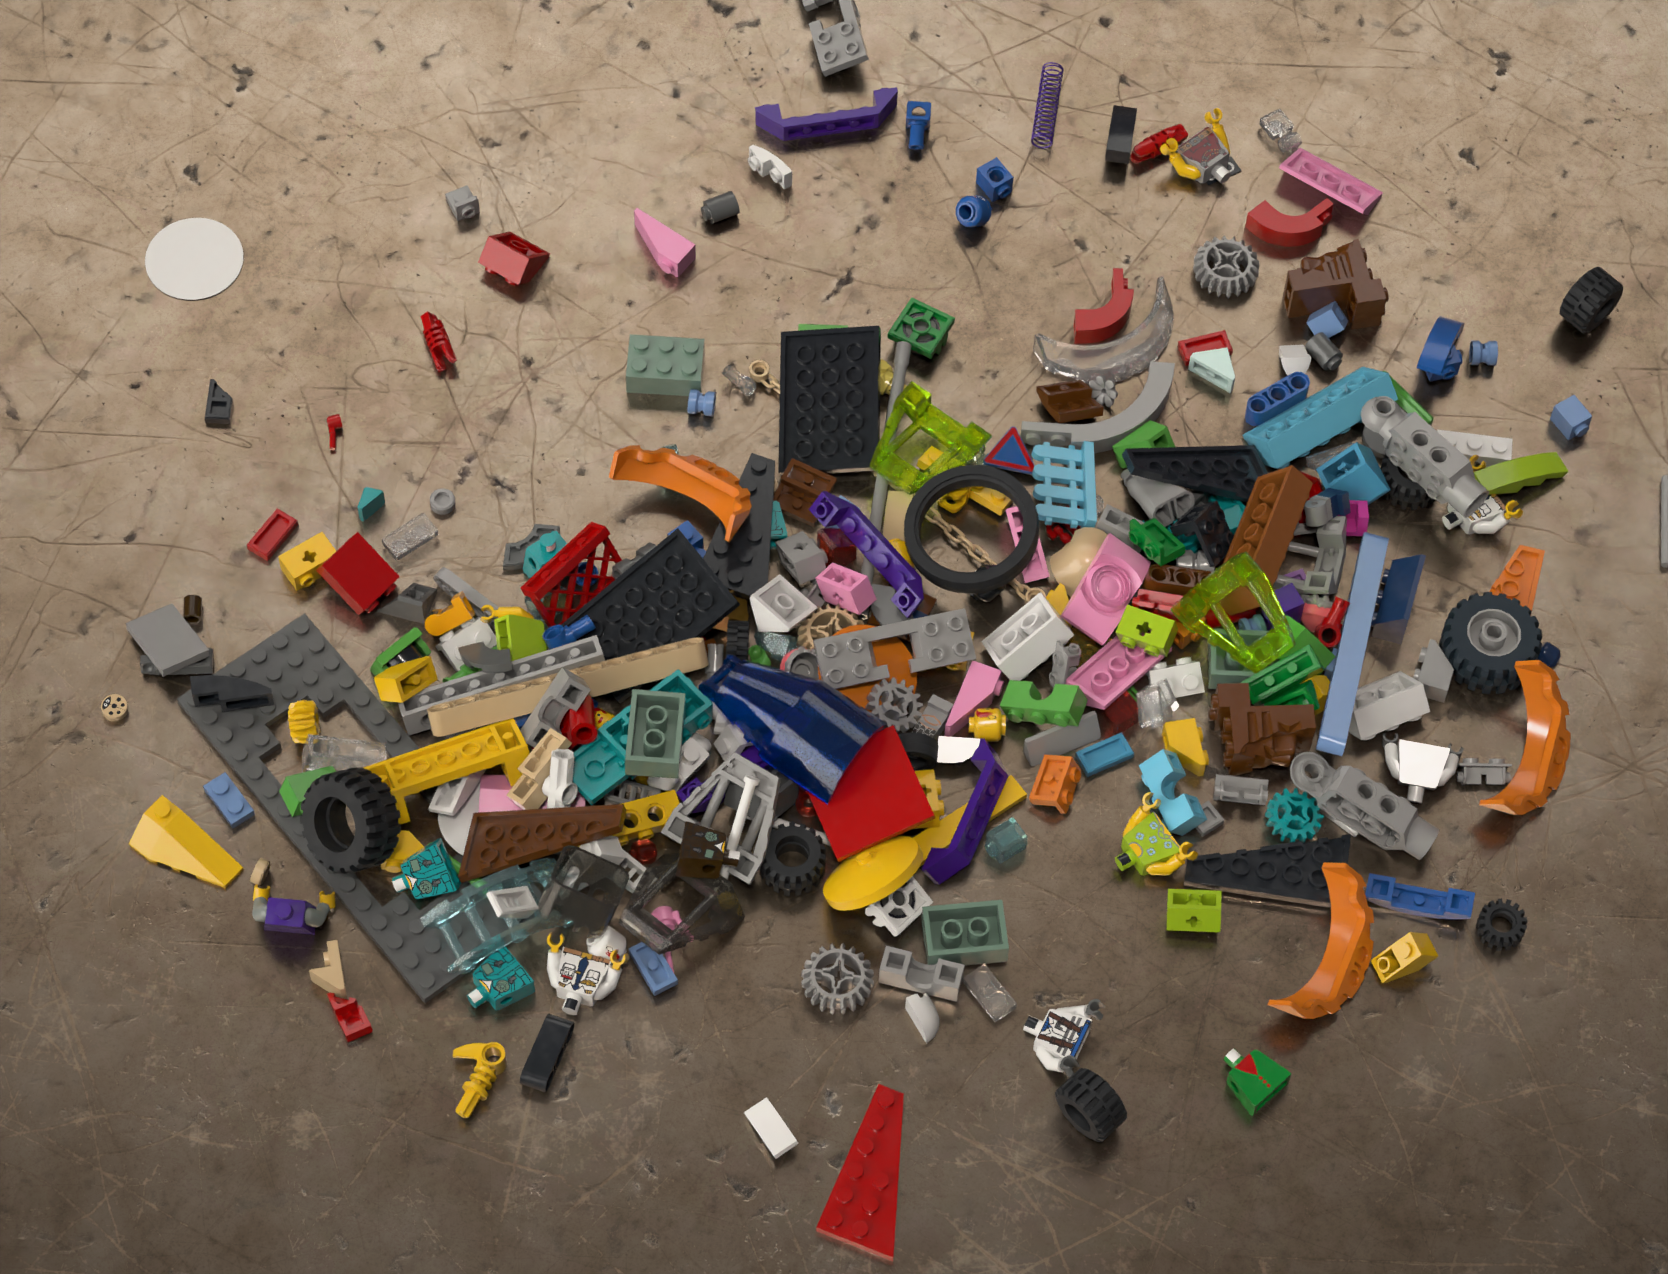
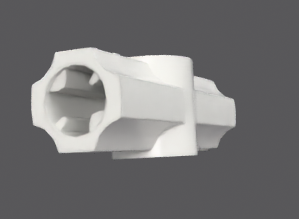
M556 749L551 753L550 775L545 779L542 786L543 794L548 796L547 808L570 807V804L577 796L578 787L572 782L574 752L571 750Z

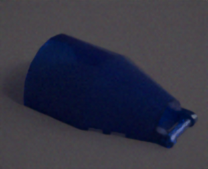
M729 655L723 661V665L709 679L703 680L698 686L699 691L715 703L732 725L736 724L744 733L743 738L748 743H753L759 750L758 755L764 762L827 805L831 801L839 781L861 748L875 733L888 727L887 723L823 680L745 659L740 660L733 655ZM724 679L723 683L719 687L718 684Z

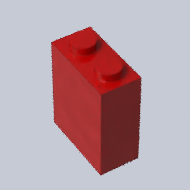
M359 532L351 536L316 569L324 580L358 615L364 611L370 613L379 604L376 599L382 594L385 596L389 595L397 587L394 582L400 577Z

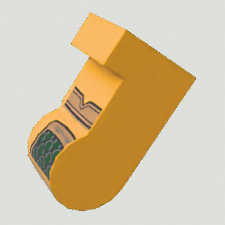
M463 591L452 597V605L443 610L436 609L430 612L425 621V629L429 634L433 636L442 635L473 618L475 611Z

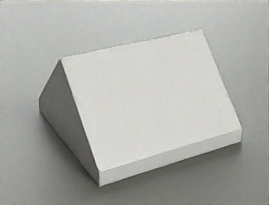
M780 574L753 593L749 598L758 632H789L818 608Z

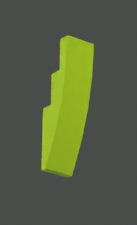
M1550 452L1498 463L1475 471L1474 476L1489 491V494L1517 493L1523 486L1541 485L1545 479L1563 478L1569 471L1557 452Z

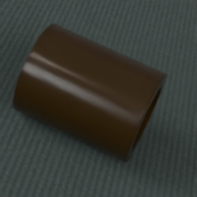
M187 595L184 597L183 618L187 623L195 624L202 620V598L198 595Z

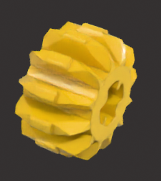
M300 700L290 703L288 721L290 736L294 743L308 744L318 741L320 737V722L315 702Z

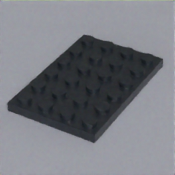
M879 325L781 332L778 465L780 476L783 475L792 458L824 473L879 470L881 328Z
M677 528L561 625L569 627L585 615H588L596 628L576 641L597 635L604 659L609 660L690 638H701L739 607L740 603ZM644 684L610 693L621 704L632 695V689L638 690Z

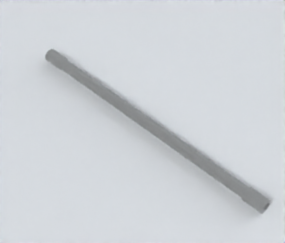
M905 341L898 342L896 346L894 372L880 452L879 470L877 471L870 514V522L879 531H881L906 370L909 365L912 347L910 343ZM864 556L861 574L868 576L870 584H872L875 567ZM870 606L858 615V619L864 620L868 618Z

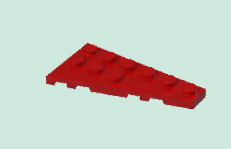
M878 1084L816 1226V1231L893 1261L904 1093Z

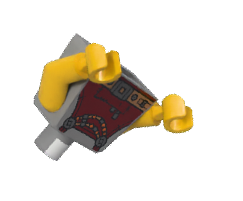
M1215 108L1213 110L1216 116L1215 119L1211 117L1210 112L1205 114V121L1212 124V128L1209 126L1205 127L1179 146L1174 138L1166 140L1167 144H1163L1160 147L1163 155L1170 156L1169 160L1180 176L1196 180L1199 183H1206L1215 177L1222 184L1231 176V172L1226 169L1230 155L1229 143L1223 124H1219L1222 118V111L1219 108Z

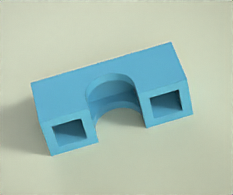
M1162 749L1139 765L1144 784L1154 793L1152 796L1153 804L1156 799L1161 800V805L1157 809L1160 810L1163 817L1162 823L1169 832L1183 836L1207 820L1197 797L1185 793L1177 798L1174 795L1176 783L1186 776L1176 753Z

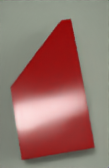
M327 993L328 1000L347 1042L373 1032L362 1006L358 1005L355 998L349 997V999L336 997L335 993Z

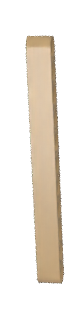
M696 637L578 667L569 671L583 678L591 689L588 695L595 697L664 679L678 669L682 673L702 669L709 665L704 639ZM558 673L433 705L427 709L432 734L437 737L446 736L530 714Z

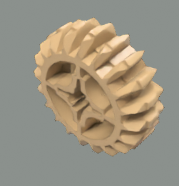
M839 603L835 609L831 608L829 604L826 605L824 610L817 606L816 613H812L801 622V626L798 628L799 637L797 638V643L799 646L812 650L815 649L813 640L832 636L833 631L836 633L842 629L840 626L846 628L853 625H864L863 620H858L856 613L850 614L847 608L840 610Z

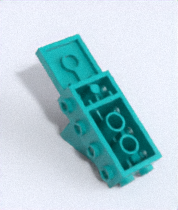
M679 669L649 690L685 693L682 745L698 729H705L711 723L713 712L711 700L706 695H703L694 683ZM631 705L625 707L619 714L605 722L598 729V735L593 742L584 744L574 752L572 782L577 785L578 792L591 805L630 777L633 780L636 775H625V755Z

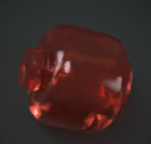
M639 840L632 843L629 855L644 866L656 861L657 849L651 840Z

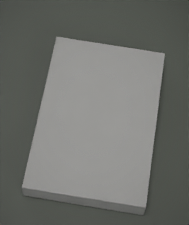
M172 603L126 623L127 631L163 677L210 656L209 649Z

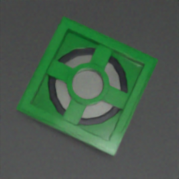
M911 297L889 330L887 338L897 343L900 341L908 342L912 345V354L924 355L931 359L934 353L938 355L941 353V346L945 347L948 332L955 323V317Z

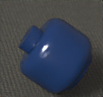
M1544 642L1537 660L1542 661L1550 668L1554 667L1561 657L1560 649L1550 642Z

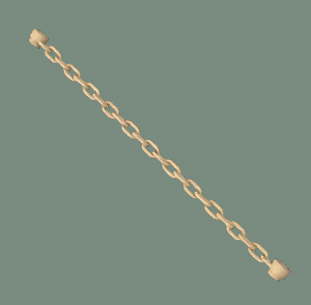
M763 360L752 362L749 367L751 379L764 384L768 388H773L780 394V384L769 373L768 363ZM768 377L772 379L770 384L765 381ZM873 471L875 477H877V471ZM890 473L888 484L896 491H904L905 489L907 492H913L909 487L897 482L892 473ZM932 506L929 510L935 516L932 519L926 514L924 518L941 527L947 537L965 547L969 555L979 563L997 565L989 558L988 553L979 545L972 544L965 538L961 530L954 525H949L941 518V514ZM952 529L960 534L957 536V539L950 534ZM976 549L984 554L981 556V559L973 553ZM1015 578L1008 583L1025 600V604L1040 592L1046 598L1045 592L1042 589L1030 588L1025 584H1021ZM1024 588L1027 590L1025 595L1021 593L1024 591Z

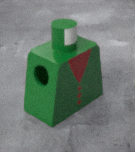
M1233 1048L1223 1059L1232 1068L1228 1073L1227 1085L1252 1117L1289 1084L1291 1073L1259 1050L1254 1049L1244 1058Z

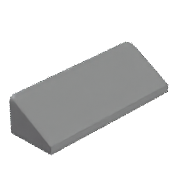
M1091 711L1082 715L1078 726H1055L1026 738L1023 752L1030 765L1036 766L1041 764L1044 754L1060 756L1100 739L1101 733L1096 712Z

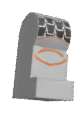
M933 694L912 733L926 734L937 740L945 728L954 704Z

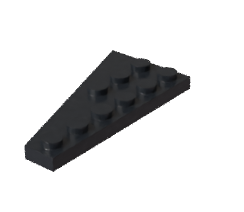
M1255 445L1126 448L1122 454L1131 475L1243 502H1248L1257 477L1268 474Z
M751 453L739 481V485L742 488H748L751 494V511L730 542L725 540L726 529L720 520L703 557L732 595L750 600L749 598L753 593L768 583L775 480V460Z

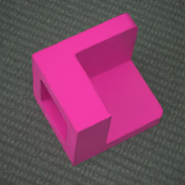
M1349 500L1351 513L1346 515V536H1363V533L1367 532L1369 522L1368 503L1361 500Z

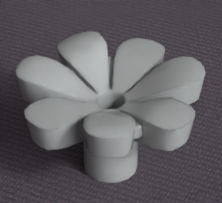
M1097 376L1096 380L1094 379L1089 382V386L1093 389L1092 398H1097L1096 401L1101 405L1105 403L1107 407H1111L1114 404V399L1118 396V392L1115 390V381L1112 379L1106 381L1104 376Z

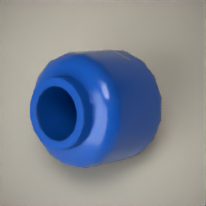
M971 195L961 198L957 203L955 214L957 220L963 226L980 227L989 221L992 208L989 201L983 196Z

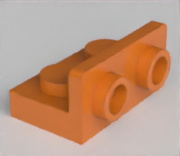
M1044 754L1029 796L1032 804L1056 806L1061 814L1067 813L1069 805L1073 802L1076 785L1081 779V769L1074 758L1071 756Z

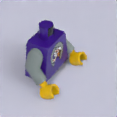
M256 884L253 893L252 916L255 921L265 922L264 930L315 935L316 927H320L323 924L330 909L336 906L335 892L333 891L331 894L325 895L324 891H320L319 904L315 907L303 900L269 898L270 886H267L266 889H261Z

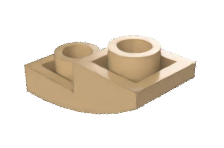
M888 491L883 536L888 541L894 538L905 541V515L914 497V492Z

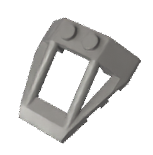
M1336 516L1329 520L1327 524L1316 527L1308 526L1306 523L1299 524L1298 522L1293 533L1294 536L1317 532L1319 548L1291 541L1287 551L1317 557L1314 571H1307L1305 581L1278 574V578L1272 588L1279 589L1293 583L1298 593H1337L1346 557V516Z
M734 752L711 774V777L691 792L692 794L683 803L674 808L661 833L681 844L686 821L710 828L730 781L744 788L745 782L743 780L745 775L760 779L759 785L755 787L753 794L762 800L742 845L738 844L736 850L740 851L738 866H730L727 872L751 885L764 861L769 845L781 778ZM717 784L701 822L689 817L690 813ZM759 833L754 853H752L751 849ZM726 837L725 849L729 840L728 837Z

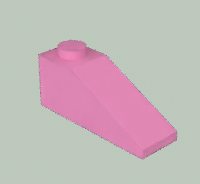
M638 208L634 210L635 226L657 264L664 272L679 277L696 258L695 244Z
M1017 506L1005 509L1015 548L1023 530V517ZM1040 538L1031 561L1022 571L1025 583L1050 577Z
M972 660L945 724L944 736H953L969 723V717H974L976 709L987 708L992 704L995 695L1000 696L1004 681H1001V670Z

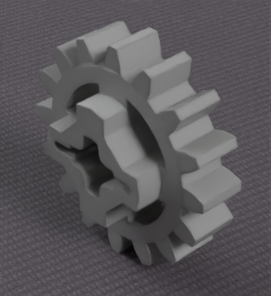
M894 677L889 683L883 679L879 685L875 684L871 689L872 692L866 698L870 702L865 706V709L872 710L868 718H875L877 720L874 724L875 727L881 724L883 729L894 725L897 733L899 730L902 733H906L909 727L913 728L917 724L916 720L922 715L919 710L923 707V704L916 701L920 694L912 693L913 685L908 688L905 687V680L897 684ZM881 695L882 697L880 700L882 702V705L879 706V698ZM907 707H909V715H908V717L906 716V715L908 714V712H907V710H906Z

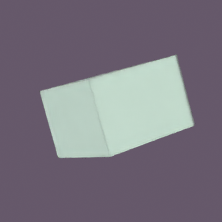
M1228 348L1195 352L1190 356L1188 370L1228 393L1233 391L1235 373Z

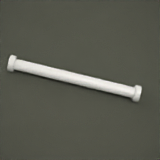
M745 775L743 780L745 786L726 849L737 850L755 787L760 782V779ZM722 865L714 890L710 891V898L717 901L725 900L726 895L724 891L730 874L727 870L730 866Z

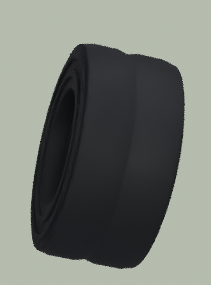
M902 733L898 735L914 771L929 770L936 766L939 747L936 739L922 733Z

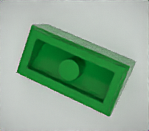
M1312 680L1296 685L1264 704V706L1314 704V711L1320 708Z

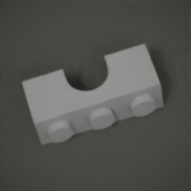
M563 667L560 669L520 730L527 744L535 748L550 728L562 734L560 723L563 716L569 709L577 711L591 690L583 678Z
M886 946L879 969V983L923 994L927 993L931 996L957 1002L965 965L939 958L937 964H923L916 961L910 951Z

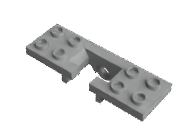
M802 0L806 11L833 1ZM839 0L844 22L825 29L820 19L809 23L824 76L869 60L860 29V14L854 0Z
M965 608L813 640L824 692L889 678L888 666H877L872 642L892 637L909 635L914 659L908 660L911 673L975 660L976 655Z

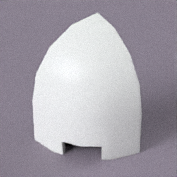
M938 736L937 762L958 763L969 759L978 748L980 739Z
M927 993L922 998L918 994H914L906 998L905 1009L927 1044L938 1032L940 1018L935 1005Z

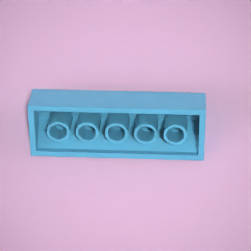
M1361 367L1243 434V438L1248 445H1255L1264 465L1282 469L1287 467L1293 459L1308 455L1314 447L1325 445L1335 435L1346 433L1354 424L1362 423L1361 410L1368 400L1374 397L1387 396L1396 401L1398 397L1389 373Z

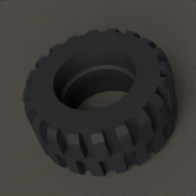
M354 767L322 775L312 782L304 795L306 800H303L301 803L303 815L300 816V824H303L304 830L302 834L303 838H306L308 841L307 847L309 851L315 853L314 858L319 863H324V867L337 873H353L384 863L392 855L393 848H396L399 841L397 834L401 832V824H399L398 818L401 816L400 810H397L395 805L397 803L396 798L390 794V787L385 782H381L382 778L367 769ZM346 805L354 818L355 836L347 823Z

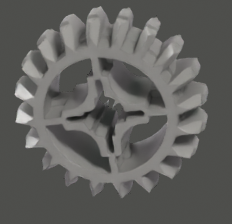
M1225 235L1222 237V240L1216 237L1212 239V242L1206 240L1204 247L1200 246L1194 257L1193 271L1196 274V281H1201V288L1208 287L1209 294L1213 291L1217 292L1218 297L1221 294H1226L1227 298H1229L1231 293L1238 297L1241 291L1247 293L1249 287H1253L1259 275L1260 263L1257 260V252H1252L1251 245L1245 246L1244 239L1237 242L1235 236L1231 240H1228ZM1210 260L1213 262V269H1210L1208 266ZM1240 264H1242L1245 268V271L1243 273L1239 270Z
M831 943L830 950L828 951L821 946L819 948L820 955L812 952L811 960L805 961L804 967L806 969H803L801 977L804 978L801 985L806 989V998L812 997L811 1004L814 1006L820 1003L821 1012L829 1007L832 1015L835 1013V1009H840L841 1014L844 1015L846 1007H849L854 1012L856 1010V1003L863 1006L865 1003L864 997H870V988L874 986V981L871 979L874 977V972L872 969H869L870 961L864 960L863 952L855 955L854 946L849 950H845L844 943L840 945V949H835V945ZM829 964H834L830 968H823ZM844 964L854 969V971L858 975H854V972L848 971L844 967ZM838 971H840L841 980L838 981L837 987H835V977H837ZM818 983H821V986L828 987L831 993L824 991ZM844 990H852L848 993L841 994Z

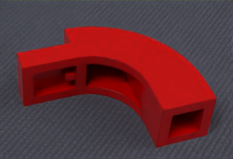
M1326 198L1303 215L1289 216L1280 213L1264 200L1248 212L1245 227L1256 237L1273 245L1284 247L1305 245L1321 237L1323 226L1332 218L1334 203Z
M1113 268L1111 280L1112 298L1105 306L1097 309H1075L1074 344L1096 343L1106 340L1119 332L1126 324L1131 313L1134 289H1128V278H1123V268Z

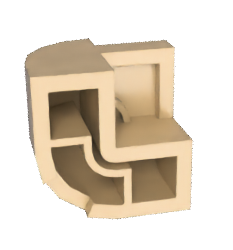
M1083 527L1075 530L1071 542L1051 556L1050 565L1056 581L1065 586L1066 593L1070 597H1072L1108 535L1100 529Z

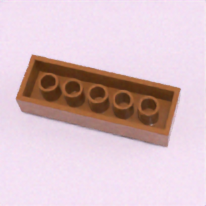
M1293 465L1257 477L1210 595V598L1229 615L1264 606L1270 599V592L1278 578L1281 564L1286 558V551L1294 537L1293 533L1301 519L1302 510L1309 498V492L1313 484Z

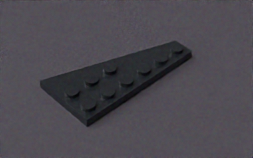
M1351 834L1342 835L1341 838L1328 839V837L1318 838V841L1306 843L1297 841L1263 846L1260 849L1250 851L1241 849L1236 850V853L1222 855L1220 853L1199 855L1195 860L1187 859L1184 886L1331 908L1329 890L1321 867L1324 862L1348 864Z

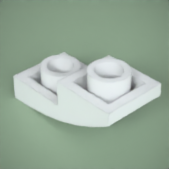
M752 145L749 147L748 163L754 171L757 170L762 177L770 174L772 180L775 183H779L783 189L792 185V170L782 160L758 146Z
M767 1097L744 1112L775 1159L798 1144Z

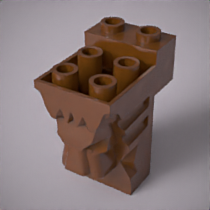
M1359 239L1338 247L1335 252H1328L1320 257H1304L1301 260L1300 268L1288 271L1282 297L1288 318L1310 315L1336 301L1341 310H1346L1351 330L1380 326L1382 316L1385 315V303L1389 300L1388 290L1386 287H1383L1381 278L1373 279L1372 270L1367 268L1366 250L1361 248Z
M1249 683L1217 684L1215 694H1211L1208 718L1209 721H1213L1214 731H1221V743L1226 744V752H1223L1224 768L1228 767L1229 775L1236 776L1252 772L1253 768H1265L1271 764L1289 767L1295 753L1310 751L1316 730L1314 704L1251 706Z

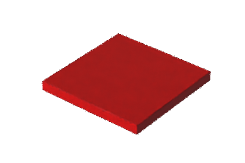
M894 725L797 768L838 862L936 818Z

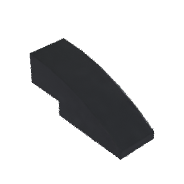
M1113 106L1105 161L1129 164L1137 108Z
M218 675L190 677L195 707L220 704L222 712L275 705L272 689L257 682Z

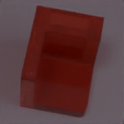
M1127 690L1103 710L1114 723L1113 733L1115 735L1124 732L1138 723L1142 714V708Z

